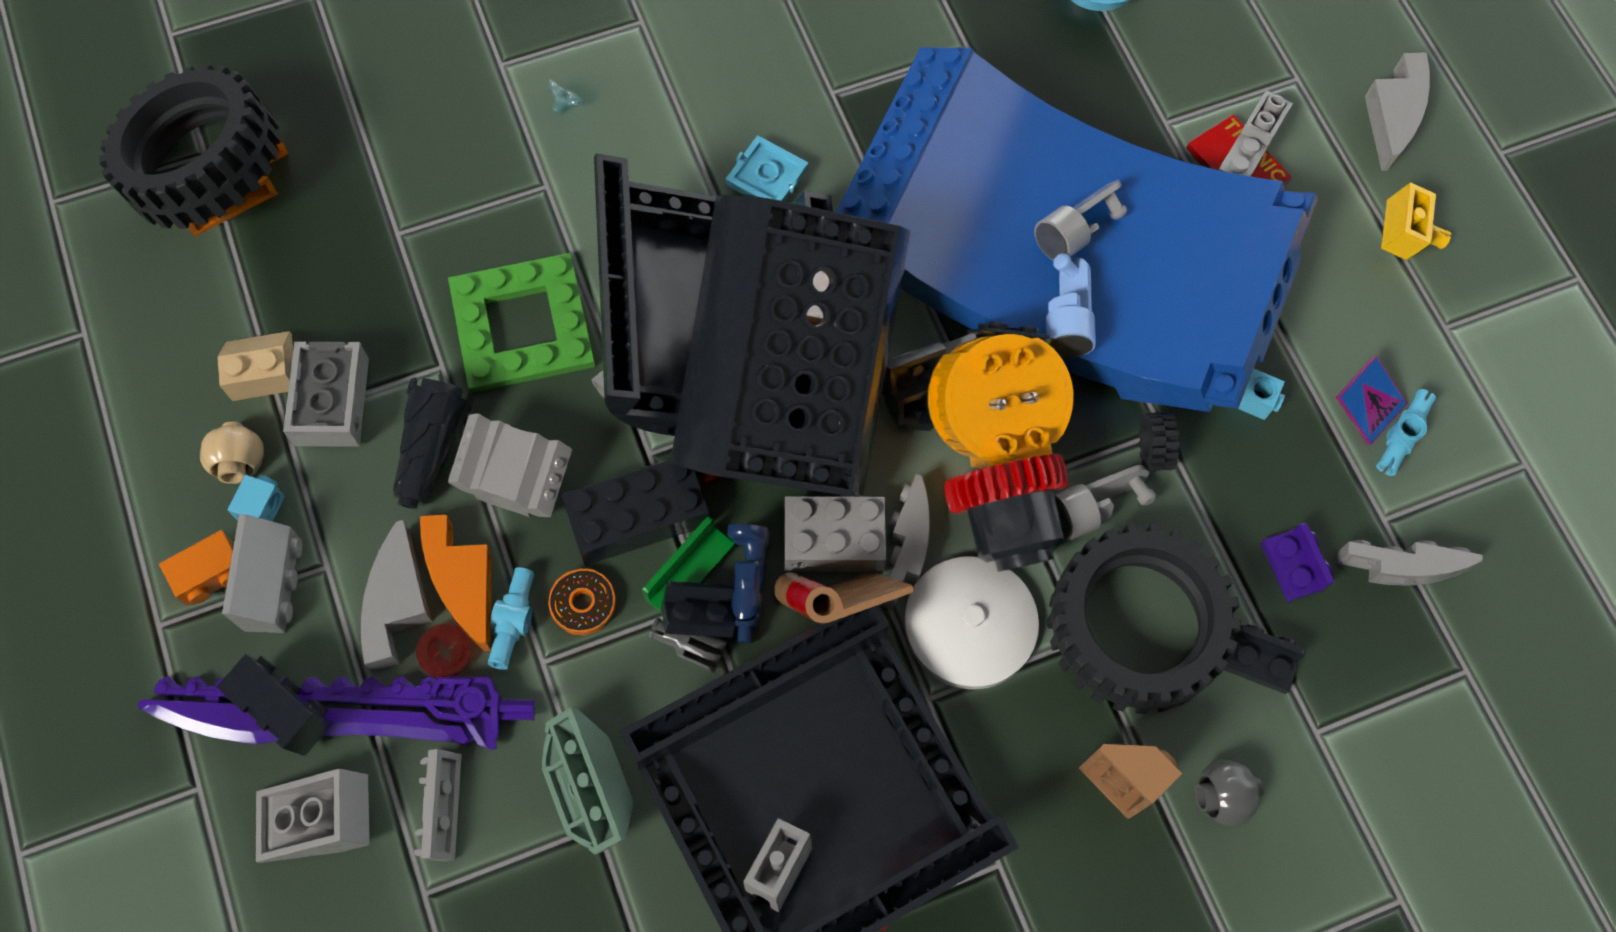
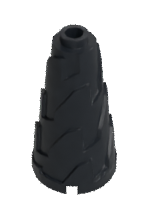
M417 377L411 378L406 391L408 397L404 413L400 458L393 492L394 497L399 499L397 504L409 509H417L418 505H424L426 499H429L439 471L451 450L456 435L461 430L467 413L471 411L474 401L473 395L469 392L465 399L461 398L462 388L429 378H423L421 386L417 385Z

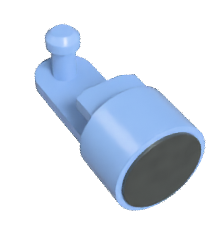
M1060 253L1053 261V266L1060 271V296L1053 298L1048 303L1049 313L1046 316V335H1050V338L1046 339V343L1061 357H1078L1090 353L1096 346L1095 315L1092 312L1091 269L1084 259L1079 257L1071 259L1066 253Z

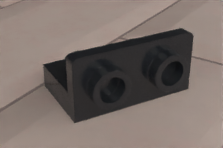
M668 581L661 604L665 634L732 637L735 629L730 608L733 587L723 584Z
M1250 624L1241 625L1240 631L1233 636V641L1238 642L1235 652L1227 658L1226 661L1229 664L1224 671L1287 694L1291 689L1298 661L1305 656L1306 649L1297 646V642L1290 638H1276L1265 634L1264 629Z

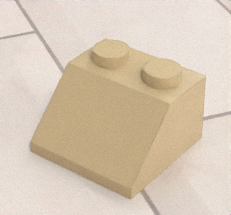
M290 331L227 341L217 356L219 385L232 401L288 392L293 358L292 334Z

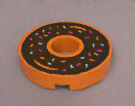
M579 568L566 572L556 580L550 590L548 605L553 620L560 628L572 635L586 636L599 632L613 617L616 608V596L612 584L603 574L593 569ZM582 594L589 595L592 598V602L587 609L578 610L573 606L577 596Z

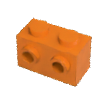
M223 530L210 535L159 563L175 597L187 607L191 604H200L206 601L211 593L222 587H227L234 542Z

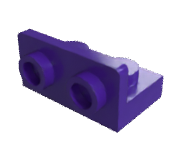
M1306 522L1299 524L1292 531L1264 539L1260 543L1287 603L1323 592L1334 583L1332 568L1323 559L1318 548V538L1309 529Z

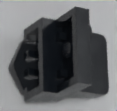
M940 341L887 361L882 394L885 398V404L898 427L902 426L904 429L930 431L934 428L928 409V387L934 368L942 356L946 354V347Z

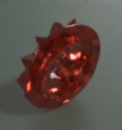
M440 624L431 627L421 636L416 647V658L420 667L430 676L448 677L460 674L461 669L469 663L472 647L467 634L462 629L451 624ZM437 641H440L446 647L453 646L449 651L450 658L452 659L450 662L443 656L436 658L440 653Z

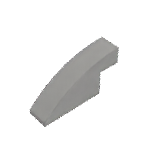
M1427 52L1404 53L1393 69L1394 79H1375L1365 95L1381 171H1388L1415 135L1423 119L1430 89V69Z
M404 520L397 521L379 549L369 573L364 592L361 612V645L364 665L372 672L399 665L392 633L432 622L411 530Z

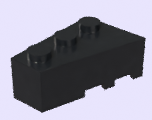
M245 654L217 685V688L241 711L247 712L257 721L256 725L263 731L268 730L278 738L276 743L282 749L306 756L333 724L325 716L329 710L314 698H311L309 702L299 694L303 689L286 676L282 680L274 674L277 667L262 655L256 659Z

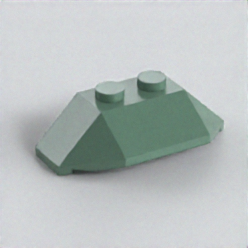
M570 707L545 724L547 735L543 747L542 771L565 834L579 844L589 848V851L596 855L626 839L634 801L609 737L576 707Z

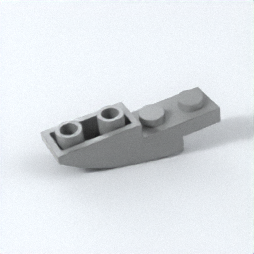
M1266 90L1218 171L1251 176L1293 103Z
M915 474L912 484L905 483L899 501L904 502L901 513L895 511L889 524L888 530L893 531L891 543L897 544L889 564L895 566L891 576L884 574L885 577L901 582L906 581L914 585L919 579L925 560L930 526L927 492L922 476ZM897 598L882 603L881 606L893 610Z
M1352 540L1338 551L1337 564L1368 569V582L1407 586L1440 582L1456 577L1482 562L1483 555L1471 553L1469 549L1464 547L1437 546V543L1427 540L1415 542L1405 551L1400 547L1387 546L1382 548L1371 546V543L1365 540Z

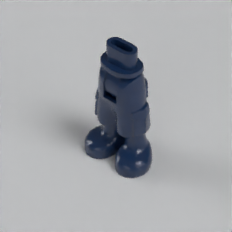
M730 524L728 525L729 538L737 545L744 546L745 561L735 562V585L732 595V611L736 617L734 625L735 628H738L737 642L753 644V629H758L763 610L762 588L766 566H763L770 542V531H768L767 527L758 525Z

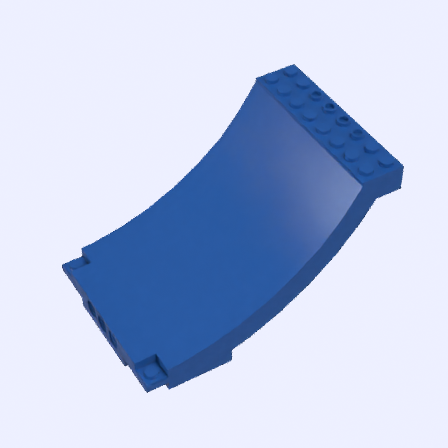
M920 47L836 212L894 224L908 229L911 234L901 289L945 316L970 329H978V324L995 322L1008 324L1007 330L1009 328H1019V326L1039 328V334L1046 335V316L1049 313L1048 303L1053 298L1060 296V271L1053 266V260L1048 258L1037 244L1034 233L1035 225L1059 207H1074L1100 188L1115 180H1119L1122 186L1114 192L1121 205H1125L1127 209L1126 215L1117 220L1112 219L1104 199L1082 213L1081 215L1088 225L1097 223L1099 229L1091 234L1089 244L1071 257V259L1082 258L1090 265L1092 312L1095 315L1096 346L1088 354L1078 357H1061V359L1065 363L1068 372L1115 387L1121 399L1211 412L1213 405L1239 409L1256 362H1263L1302 257L1299 248L1317 204L1318 197L1317 193L1285 191L1282 181L1228 173L1191 164L1138 147L1109 135L1048 105L976 54L973 48Z

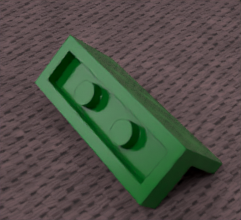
M707 516L644 586L642 591L645 601L662 614L661 604L668 581L704 583L733 551L735 543L717 530L714 520Z

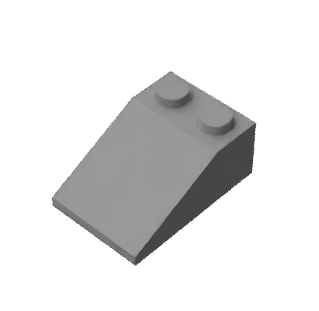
M339 768L256 791V862L258 863L339 853L370 845L368 774Z

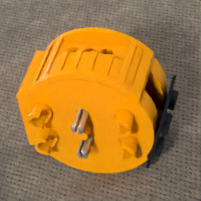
M988 322V324H978V329L967 330V333L987 337L969 340L956 347L949 354H944L933 370L928 387V409L931 421L939 436L951 449L962 456L970 458L971 467L983 469L1013 460L1053 454L1051 443L1058 442L1067 428L1073 409L1071 377L1059 354L1050 345L1041 340L1049 339L1050 335L1039 334V328L1019 326V328H1009L1007 330L1008 324Z

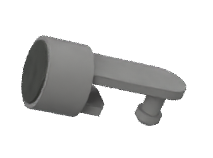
M1115 180L1105 185L1074 207L1061 206L1037 222L1034 233L1037 244L1042 252L1054 261L1055 257L1060 253H1066L1071 258L1085 248L1090 242L1091 234L1098 230L1099 226L1097 223L1088 225L1081 214L1102 199L1107 204L1110 210L1109 215L1112 219L1117 220L1126 215L1127 209L1125 205H1121L1114 192L1122 186L1120 181Z
M1136 465L1088 485L1078 484L1055 493L1064 539L1071 541L1098 530L1101 524L1107 522L1112 516L1114 505L1110 499L1134 490L1138 496L1137 500L1141 505L1153 503L1156 494L1144 483L1149 476L1144 465Z

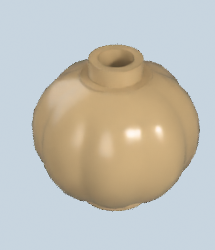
M226 422L221 427L207 433L201 442L200 462L203 468L223 483H241L245 475L253 476L262 465L264 458L263 442L257 434L243 427L241 423Z

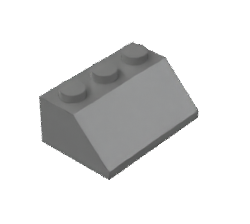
M239 514L222 614L244 632L285 633L286 623H289L292 619L293 607L290 597L291 591L295 590L297 586L298 576L295 565L296 558H300L302 554V540L290 526L246 514Z

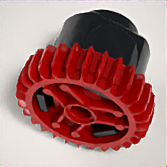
M1045 454L988 466L987 468L950 478L944 484L945 497L950 512L954 514L968 513L978 558L986 563L995 561L998 572L1053 560L1052 547L1059 546L1064 538L1054 491L1067 487L1069 481L1063 457L1059 454Z

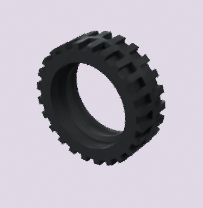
M202 65L200 70H195L193 66L183 68V73L176 75L174 72L164 75L165 79L157 84L153 81L146 86L148 89L141 95L135 94L129 100L132 103L126 109L121 108L116 114L118 120L115 124H109L106 133L109 135L108 140H102L100 147L105 154L99 157V163L104 168L102 174L130 206L147 222L153 225L158 223L162 228L170 229L174 223L179 229L189 228L192 222H195L198 226L208 223V218L214 215L220 218L227 214L226 209L236 204L238 207L244 203L243 197L248 192L252 191L255 193L261 186L258 181L262 176H268L272 170L269 163L271 160H276L279 153L274 146L280 144V134L276 131L279 129L278 123L246 80L236 71L230 72L227 67L218 66L215 70L212 65ZM227 119L219 137L202 155L179 169L156 174L164 155L181 137L206 123Z
M1127 524L1121 533H1117L1115 528L1106 530L1100 539L1096 540L1095 537L1085 543L1082 550L1076 552L1056 583L1055 591L1051 595L1049 607H1052V610L1047 618V628L1053 629L1054 633L1050 644L1053 651L1059 649L1062 655V659L1058 664L1063 672L1070 668L1076 675L1072 683L1079 690L1085 684L1094 691L1091 699L1098 703L1104 698L1113 701L1112 709L1121 712L1127 707H1134L1136 714H1147L1151 709L1158 708L1160 713L1170 710L1174 705L1185 704L1210 685L1229 664L1226 661L1227 658L1235 652L1238 642L1233 641V636L1240 631L1241 620L1233 619V613L1240 605L1237 596L1230 597L1227 590L1233 584L1229 575L1220 576L1216 568L1221 563L1215 556L1208 560L1199 551L1203 547L1201 543L1195 540L1191 545L1181 540L1183 533L1173 529L1170 535L1160 533L1161 525L1150 524L1146 531H1138V524ZM1123 566L1144 567L1165 575L1183 590L1190 600L1197 617L1198 636L1191 653L1182 663L1165 672L1144 674L1117 664L1099 648L1092 638L1086 623V604L1093 586L1106 573Z

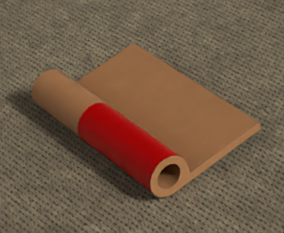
M867 572L830 586L822 585L795 573H785L779 576L774 585V595L780 603L818 623H829L914 592L910 584L873 572Z

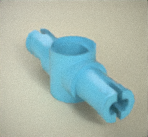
M1425 389L1417 390L1408 410H1404L1398 421L1388 430L1386 435L1387 448L1376 465L1379 471L1382 472L1388 466L1384 474L1395 476L1405 455L1410 454L1415 444L1426 434V417L1437 399L1433 393L1425 399L1428 391ZM1403 429L1407 430L1411 436L1407 435Z
M515 568L508 594L504 595L502 601L497 600L494 604L490 628L494 630L493 635L495 639L488 659V665L501 670L508 668L515 642L519 641L520 635L526 636L529 630L532 607L529 606L528 595L534 578V572L529 569Z

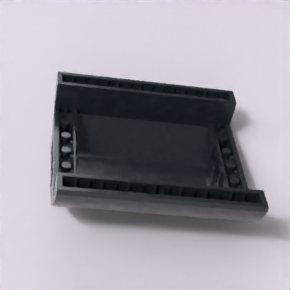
M596 153L594 156L605 405L618 420L632 427L657 434L675 436L716 196L630 182L628 159ZM803 191L793 202L794 204L833 212L831 195ZM802 374L797 377L795 388L800 394L806 393L810 389L811 381L807 375ZM800 408L794 409L789 415V423L794 428L801 426L805 420L804 412Z
M878 606L829 623H820L620 730L627 748L722 932H876L1019 848L1002 816L998 815L995 818L991 816L886 637L889 625ZM778 818L809 833L812 843V850L779 912L771 909L769 901L757 895L755 900L748 897L743 883ZM788 837L786 842L796 846L797 841Z

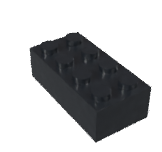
M669 459L561 494L584 565L587 566L696 530L706 517L709 516V511L695 471L675 465Z

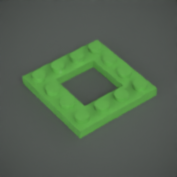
M571 253L448 277L470 393L595 367ZM547 291L557 340L495 353L486 304Z

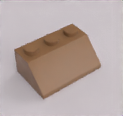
M1103 744L1079 767L1127 819L1153 804L1182 775L1176 768L1178 766L1176 760L1168 752L1160 751L1156 746Z

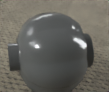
M1217 760L1210 763L1201 773L1198 784L1194 789L1195 800L1199 809L1202 812H1206L1207 816L1212 820L1226 826H1240L1247 823L1255 814L1259 806V797L1263 796V785L1261 780L1257 776L1253 777L1250 770L1241 763L1232 760Z

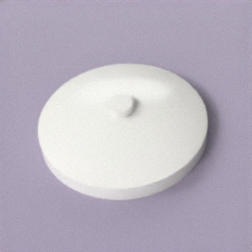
M973 556L946 560L928 570L913 587L914 592L910 593L904 614V630L908 646L921 667L931 676L945 684L962 689H984L996 686L1014 676L1024 666L1034 650L1039 630V619L1035 601L1024 582L1011 570L998 572L995 561L986 563L980 558Z

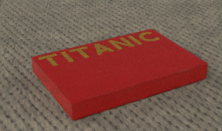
M1233 114L1189 142L1186 149L1203 167L1219 170L1243 130L1244 125ZM1267 150L1251 177L1282 181L1283 185L1289 183L1292 178Z

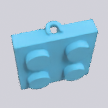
M757 135L745 153L740 152L738 154L736 165L726 177L725 183L726 186L744 196L786 201L789 195L793 194L794 188L798 187L799 181L808 170V162Z

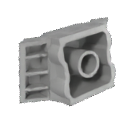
M470 414L448 483L464 492L475 495L477 500L530 517L531 514L538 517H551L572 448L559 440H548L539 433L526 432L511 427L500 420L490 421L481 414Z

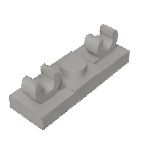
M433 749L428 750V757L420 761L421 765L427 766V775L425 778H419V783L426 786H424L423 828L415 831V836L422 837L421 849L414 850V855L421 856V859L442 862L455 861L462 754Z

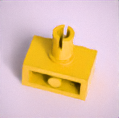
M1410 182L1387 199L1381 249L1408 260L1430 244L1439 249L1447 246L1451 239V232L1433 225L1435 193Z

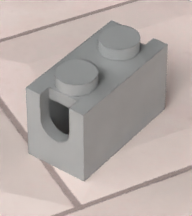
M778 818L743 882L746 895L754 900L757 895L769 901L771 909L779 912L812 850L810 834ZM788 837L797 841L796 846L786 842Z

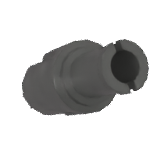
M657 618L651 627L654 628V631L650 630L649 638L675 648L677 657L715 673L717 665L712 661H720L722 652L717 648L725 649L726 641L714 636L665 634L662 619Z

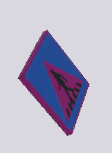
M1377 355L1372 356L1336 396V399L1367 445H1371L1408 404Z

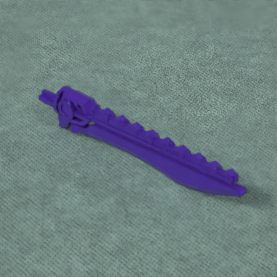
M168 676L158 680L159 682L154 688L155 694L205 698L204 702L143 699L137 704L139 709L156 718L204 736L249 744H264L278 741V738L268 730L263 731L256 725L257 721L247 712L244 713L235 704L221 703V699H228L217 688V685L224 677L218 679L214 687H210L198 676L189 679L188 683L181 687ZM313 676L304 680L305 682L301 686L303 690L299 693L308 702L311 698H314L320 703L428 708L441 722L467 726L462 728L461 726L436 724L424 712L327 708L329 711L325 716L333 724L323 736H387L450 742L467 746L473 740H476L480 747L495 750L497 749L496 740L499 737L501 720H535L536 715L535 700H503L498 694L492 677H436L434 679L430 676L422 679L419 686H413L401 676L393 679L389 686H384L371 676L364 679L360 686H355L342 676L335 679L331 686H326Z

